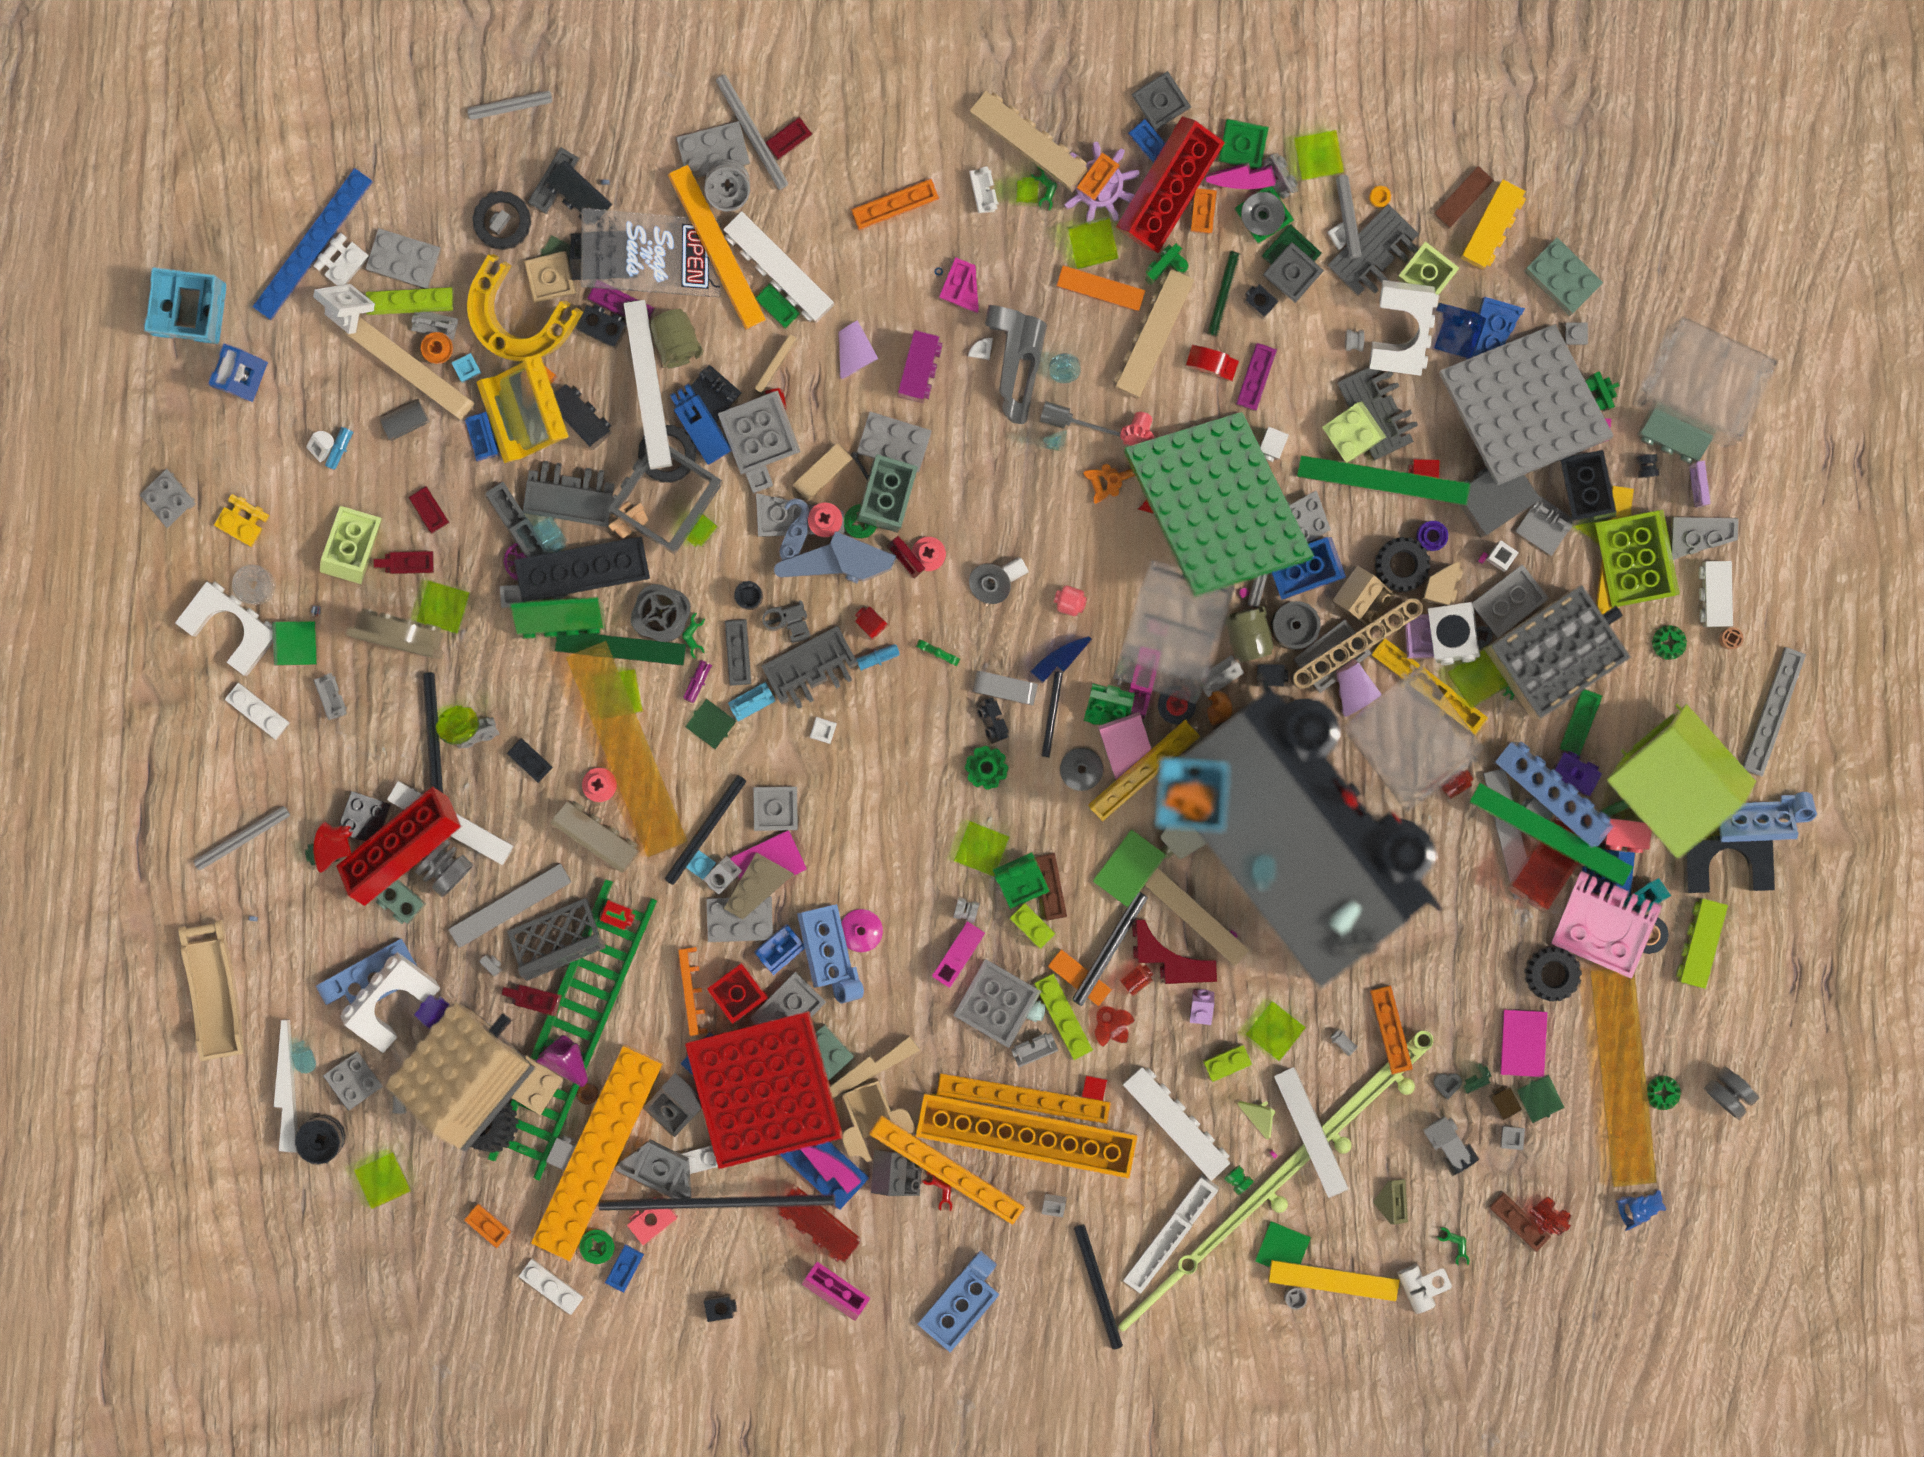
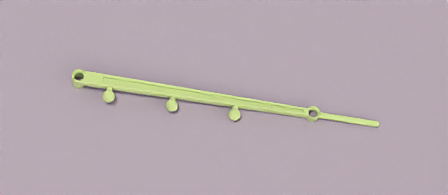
M1428 1031L1418 1032L1406 1043L1412 1064L1433 1045V1036ZM1424 1034L1429 1037L1430 1042L1428 1046L1421 1047L1418 1044L1417 1039L1420 1035ZM1387 1062L1322 1125L1328 1142L1334 1141V1146L1338 1153H1348L1351 1150V1141L1347 1137H1341L1338 1133L1394 1081L1398 1083L1400 1093L1404 1095L1413 1093L1415 1089L1413 1080L1404 1078L1401 1075L1404 1072L1392 1075L1389 1062ZM1305 1144L1288 1158L1228 1217V1220L1226 1219L1190 1255L1181 1257L1178 1263L1179 1268L1118 1325V1328L1121 1331H1125L1184 1274L1194 1273L1198 1263L1267 1199L1271 1201V1208L1275 1212L1283 1213L1288 1208L1287 1199L1283 1196H1277L1275 1192L1311 1159ZM1189 1258L1193 1260L1194 1268L1191 1271H1185L1182 1268V1261Z

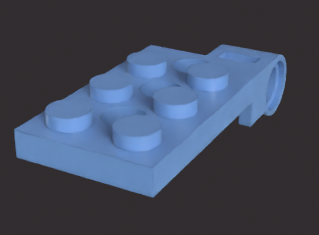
M1800 792L1795 795L1781 796V801L1745 803L1743 807L1718 826L1721 842L1797 839L1798 829L1796 823L1809 822L1817 816L1814 798L1809 792ZM1784 818L1787 819L1788 822H1781L1778 819ZM1763 819L1766 823H1759L1757 820ZM1741 820L1745 824H1738L1735 821Z
M837 904L798 913L797 916L814 988L832 984L834 996L841 1004L861 999L864 995V988L859 980L857 968L851 967ZM820 925H823L825 928L823 936L819 933ZM825 946L830 950L828 957L824 954ZM830 967L835 971L833 978L829 976L828 970Z
M401 938L315 987L326 1005L344 995L352 1004L356 996L349 993V985L357 983L361 986V990L365 989L369 984L367 980L368 975L372 972H380L388 958L394 956L397 952L416 965ZM399 989L390 990V991L384 993V994L378 999V1001L381 1000V999H383V998H385L386 996H388V995L394 993L395 991H397V990H399Z
M980 1250L917 1323L950 1353L1000 1295L984 1281L997 1264ZM975 1282L980 1283L983 1288L980 1294L971 1293V1284ZM965 1299L968 1302V1308L965 1311H959L956 1308L958 1300ZM943 1317H953L954 1325L949 1328L944 1327L942 1324Z

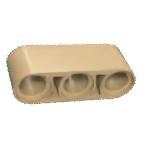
M837 443L793 484V487L806 501H809L842 471L853 458Z

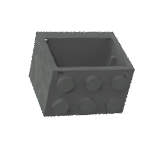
M1485 468L1473 476L1475 480L1470 483L1471 487L1467 506L1460 505V507L1482 538L1539 501L1540 497L1525 475L1496 486L1490 472Z

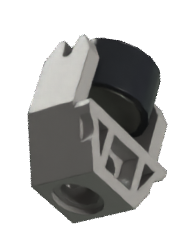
M1443 1116L1425 1127L1423 1131L1435 1150L1440 1147L1443 1149L1446 1157L1442 1161L1451 1176H1454L1475 1164L1479 1157L1470 1143L1463 1145L1455 1132L1458 1128L1452 1118L1447 1120Z

